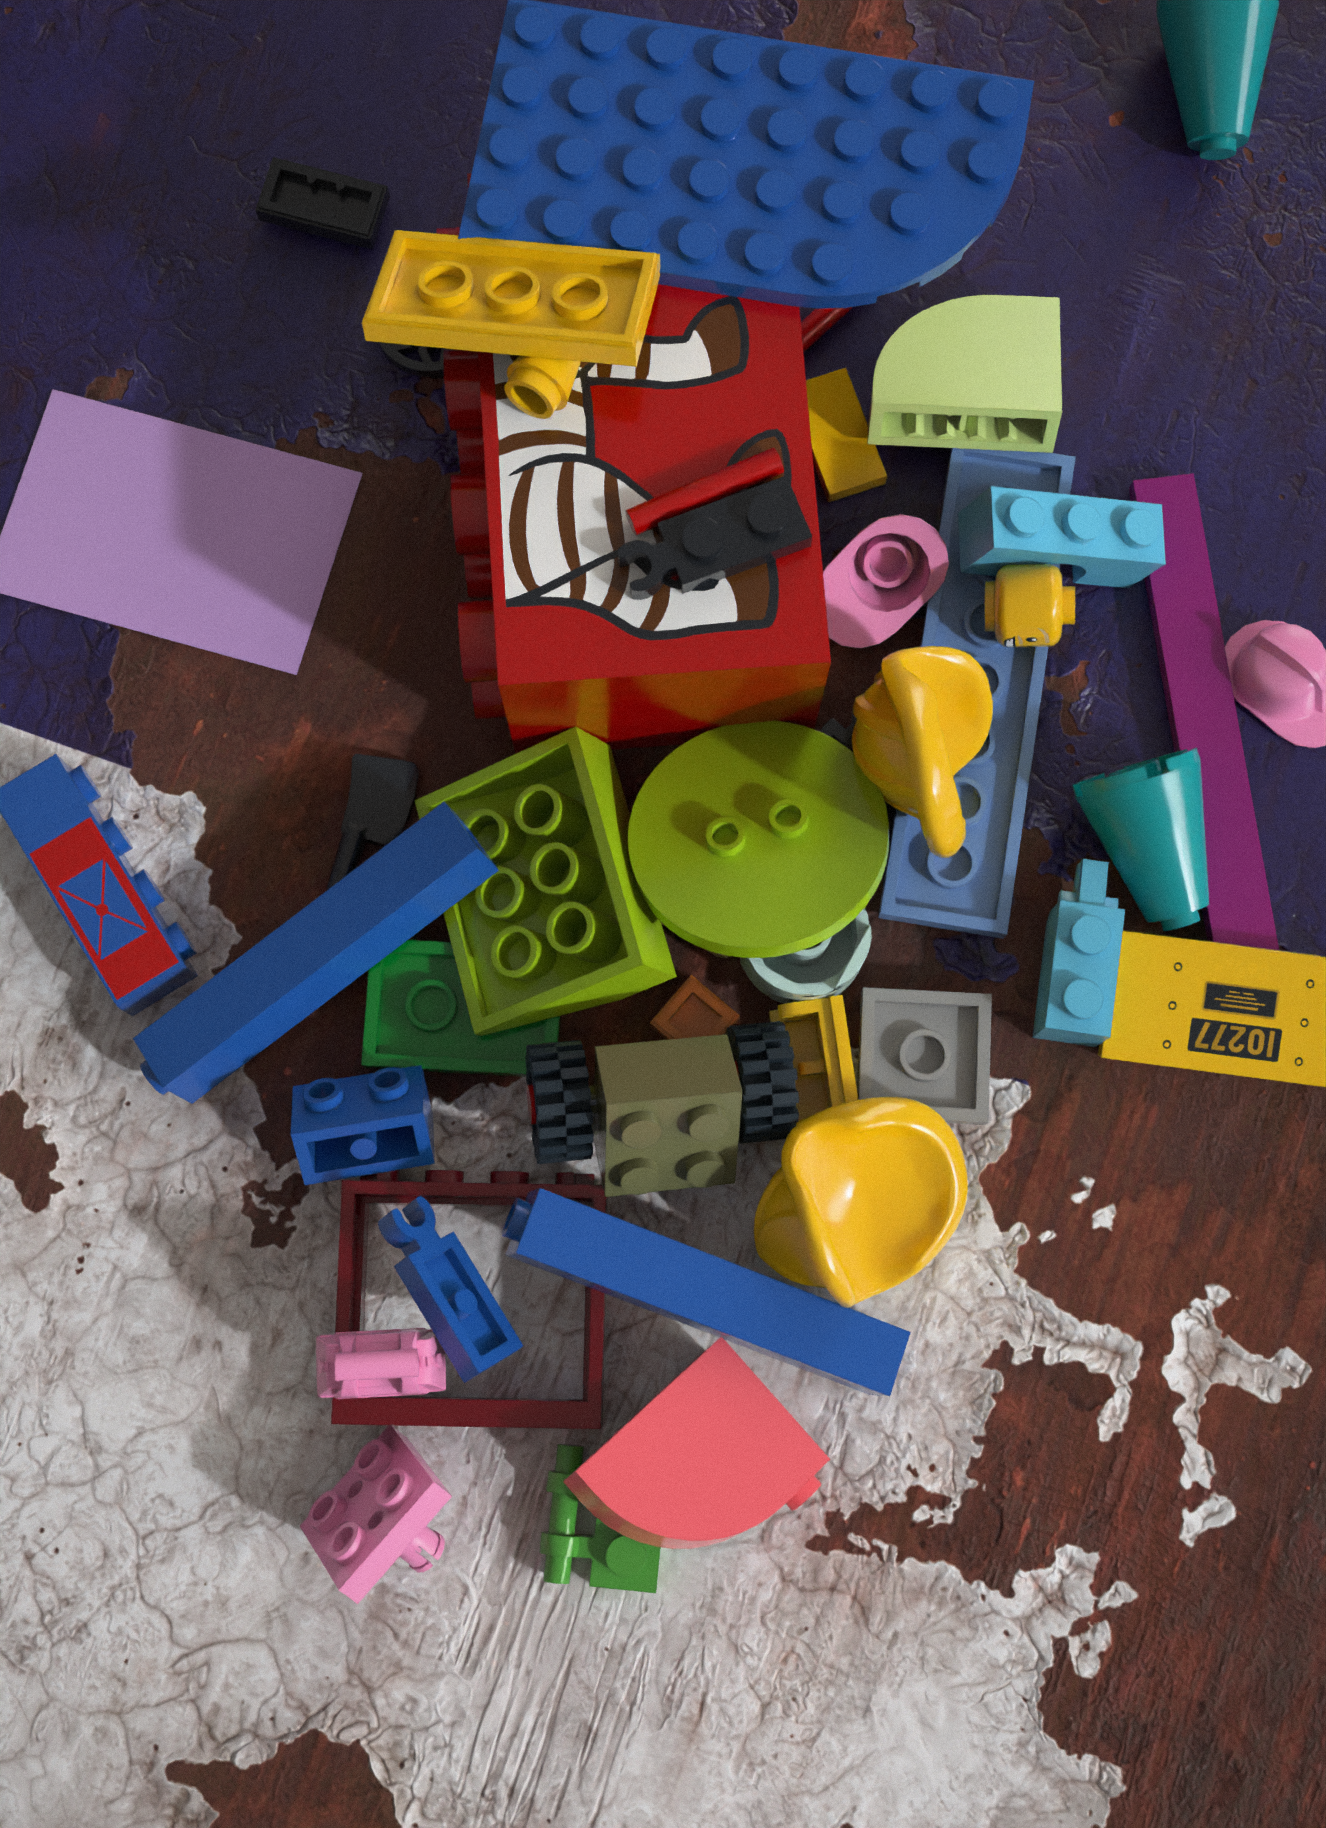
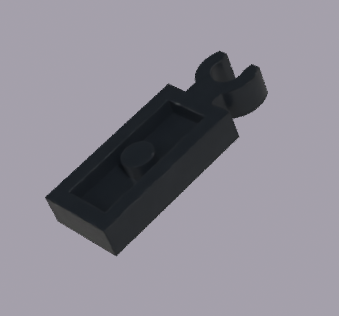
M786 475L659 522L658 535L661 540L660 543L653 545L642 540L630 541L617 550V561L620 567L629 566L634 562H642L650 568L651 571L646 577L636 579L630 583L632 599L643 600L655 595L661 589L664 580L674 576L678 581L682 594L811 547L812 534Z

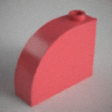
M721 1336L563 1482L596 1518L621 1535L655 1547L692 1549L720 1543L741 1534L771 1517L785 1504L791 1511L796 1510L821 1486L822 1483L815 1477V1474L830 1458Z

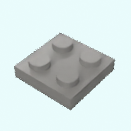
M863 987L860 1001L858 1100L874 1097L908 1098L919 1101L934 1109L947 1123L986 1125L989 1123L992 994Z

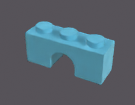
M990 486L958 513L961 573L996 576L998 570L1005 565L1071 564L1073 583L1129 588L1166 564L1162 504Z

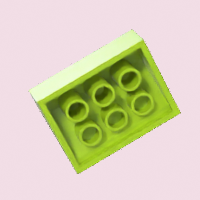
M575 726L415 800L419 819L445 801L468 826L499 869L498 872L444 912L475 1035L483 1036L622 1000L677 977L661 921L646 904L633 874L628 852L630 813L610 745Z

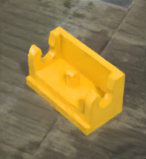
M843 995L778 1005L777 1010L769 1011L770 1022L780 1021L785 1024V1031L788 1030L790 1036L789 1047H793V1068H796L798 1080H795V1086L799 1092V1103H796L799 1120L796 1122V1125L827 1108L858 1100Z

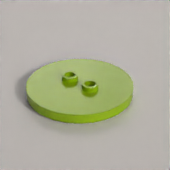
M782 721L725 725L706 731L685 742L666 756L652 771L640 789L632 808L628 827V852L637 886L646 904L655 916L679 937L695 946L726 956L741 958L776 957L810 948L830 938L854 920L866 907L874 895L886 867L889 852V822L883 794L862 772L856 763L854 753L834 738L803 725Z

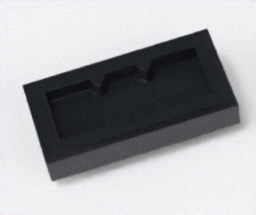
M273 157L255 211L259 221L373 250L390 194L388 186Z

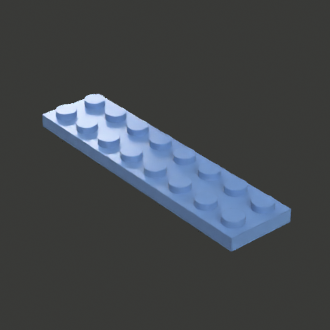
M950 448L938 533L946 543L949 566L945 581L933 597L927 601L920 647L944 646L955 648L971 655L981 665L989 680L993 700V716L988 736L982 748L969 763L953 776L960 799L962 816L966 821V837L956 854L949 858H941L932 854L920 828L919 820L895 809L878 918L1002 939L1007 935L1048 647H1003L998 643L995 632H985V581H995L996 576L961 573L958 513L990 486L1070 494L1075 456L1045 452ZM1052 564L1060 569V564Z

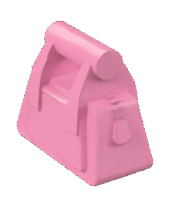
M412 1328L336 1332L333 1335H320L316 1337L317 1396L320 1398L352 1399L424 1395L429 1392L446 1390L445 1351L432 1329Z

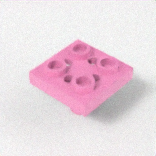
M389 1425L377 1439L368 1442L360 1450L354 1465L335 1487L322 1494L314 1502L308 1517L300 1525V1528L338 1590L358 1604L399 1557L407 1562L409 1567L417 1573L425 1572L433 1566L428 1559L420 1554L421 1548L439 1560L444 1550V1537L437 1531L430 1529L427 1525L452 1496L409 1439L392 1425Z

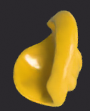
M944 646L901 649L883 658L881 671L875 675L874 683L865 693L855 698L853 714L857 720L852 733L853 753L856 763L865 776L880 790L884 800L895 809L919 820L920 828L932 854L941 858H949L958 852L966 837V821L962 816L960 799L953 776L977 755L988 736L993 716V700L989 680L981 665L964 651Z
M874 1097L851 1101L827 1108L804 1119L788 1134L781 1151V1167L775 1172L765 1187L756 1208L753 1232L755 1247L759 1257L777 1273L793 1282L827 1289L841 1307L850 1308L861 1301L891 1289L916 1275L949 1241L957 1229L965 1209L968 1192L967 1170L961 1146L954 1132L934 1109L919 1101L901 1097Z

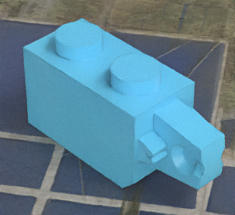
M1081 859V863H1078L1076 866L1073 892L1061 890L1058 895L1057 904L1049 912L1045 930L1032 1038L1097 1047L1111 1037L1125 909L1118 908L1117 898L1106 897L1109 862Z

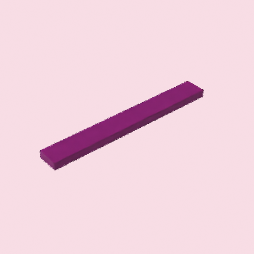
M1194 473L1133 480L1129 487L1131 501L1162 504L1166 564L1144 579L1174 752L1197 748L1201 760L1210 903L1202 908L1207 941L1279 950Z

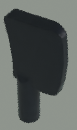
M354 754L352 757L348 803L341 826L342 836L325 891L359 866L366 842L385 847L402 833L414 802L419 769L416 764L404 760Z

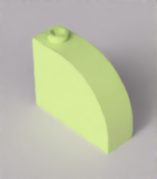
M1013 295L967 296L934 305L910 318L889 338L878 357L873 377L868 422V444L1053 453L1062 415L1060 298Z

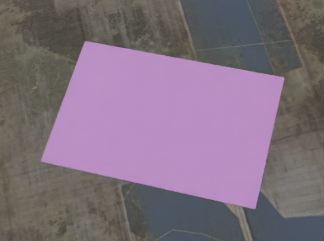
M52 389L0 535V594L297 675L363 473Z

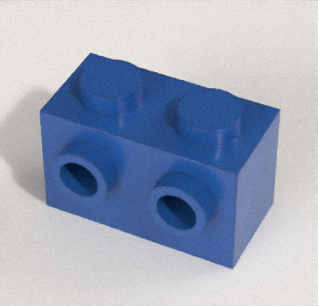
M422 1065L406 1068L388 1067L380 1069L375 1073L339 1079L321 1078L309 1084L293 1086L291 1138L304 1185L435 1164L433 1112Z

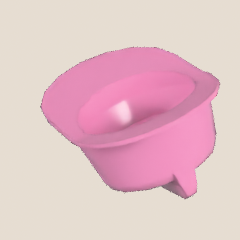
M901 514L883 517L860 530L823 570L830 639L841 646L864 648L880 644L896 633L933 597L945 581L949 566L946 543L936 528L917 517Z
M1262 620L1245 625L1230 637L1225 646L1234 699L1274 733L1295 746L1308 748L1326 746V649L1323 647L1322 642L1311 631L1296 624Z

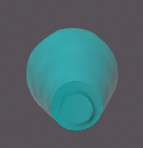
M1157 0L1156 2L1157 22L1187 146L1192 150L1200 151L1202 159L1222 160L1236 155V148L1245 145L1249 141L1279 8V0Z
M1197 748L1185 749L1144 760L1112 772L1108 777H1105L1103 773L1073 784L1072 788L1077 802L1147 922L1160 921L1163 931L1185 927L1200 921L1198 910L1208 906L1210 903L1201 760Z

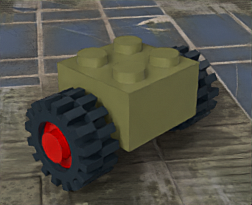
M775 1021L733 1025L727 1027L726 1034L596 1046L594 1085L588 1086L589 1074L586 1066V1056L580 1040L527 1045L525 1055L527 1103L530 1126L532 1128V1143L537 1164L592 1159V1143H594L605 1197L630 1194L641 1195L649 1192L735 1184L738 1142L743 1144L786 1139L799 1120V1112L796 1107V1103H799V1092L795 1086V1080H798L797 1070L793 1068L794 1052L793 1047H789L790 1036L788 1030L785 1031V1024ZM593 1114H594V1133H593V1130H592Z

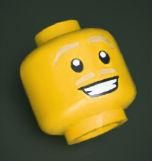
M1005 565L998 570L995 581H985V632H995L998 643L1003 647H1051L1059 642L1062 634V625L1075 624V586H1062V574L1055 565Z

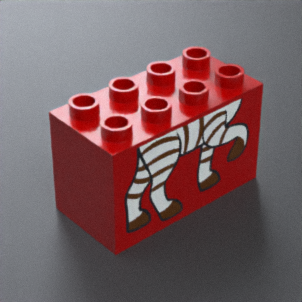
M472 173L467 174L468 188ZM460 227L437 228L436 234L459 236ZM658 284L637 367L581 361L566 407L562 410L554 411L553 415L547 419L535 418L524 413L509 400L505 393L504 387L508 381L507 368L519 355L456 349L444 350L443 365L447 413L450 430L457 432L461 474L451 475V506L457 555H464L469 598L493 597V600L458 603V629L462 671L465 683H471L476 719L506 717L516 754L575 726L610 745L611 750L682 745L706 731L725 725L782 721L815 729L831 664L799 307ZM774 447L781 458L784 473L740 492L787 475L812 534L811 547L682 594L678 581L674 576L664 580L661 589L652 597L643 600L632 599L630 583L636 579L646 577L651 570L642 562H634L629 566L620 567L617 561V550L630 541L642 540L655 545L660 543L661 540L658 535V527L635 536L628 522L625 510Z

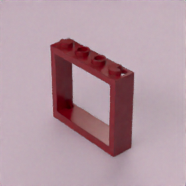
M399 1170L360 1176V1181L342 1180L335 1333L364 1331L369 1204L408 1205L417 1197L422 1196L431 1206L511 1207L516 1198L525 1201L528 1192L542 1188L607 1214L608 1197L604 1196L603 1186L594 1185V1174H575L574 1172L555 1173V1184H529V1172L491 1171L490 1183H464V1171L425 1170V1182L399 1181ZM585 1286L583 1399L425 1396L335 1399V1397H332L331 1424L601 1429L603 1427L606 1294Z

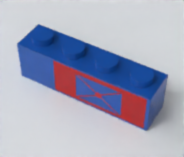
M54 754L0 787V813L114 1003L119 1009L134 1016L198 977L188 960L196 955L197 952L179 923L176 921L168 926L156 906L164 902L165 899L149 873L145 869L138 873H135L124 855L132 850L133 847L118 822L113 817L104 821L93 802L99 799L101 794L82 765L71 769L57 754Z

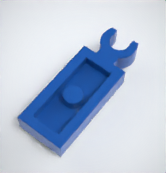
M419 1196L402 1209L410 1225L404 1220L398 1208H395L378 1221L379 1230L390 1245L401 1249L404 1253L405 1258L397 1263L394 1268L462 1381L466 1383L521 1349L523 1344L454 1231L440 1238L435 1230V1213L429 1202L424 1197Z

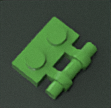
M558 1444L555 1470H548L546 1491L552 1492L548 1531L541 1532L539 1553L546 1555L543 1581L555 1584H570L572 1557L592 1559L590 1587L656 1593L661 1547L640 1543L623 1536L605 1525L598 1518H596L595 1536L575 1534L578 1498L563 1481L582 1464L584 1447Z

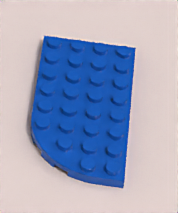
M508 0L458 239L481 237L660 254L661 266L658 282L660 285L816 309L848 308L876 303L877 296L896 292L917 283L918 287H921L942 275L962 259L963 253L983 234L988 226L991 227L1008 198L1019 167L1025 142L1034 81L534 0Z

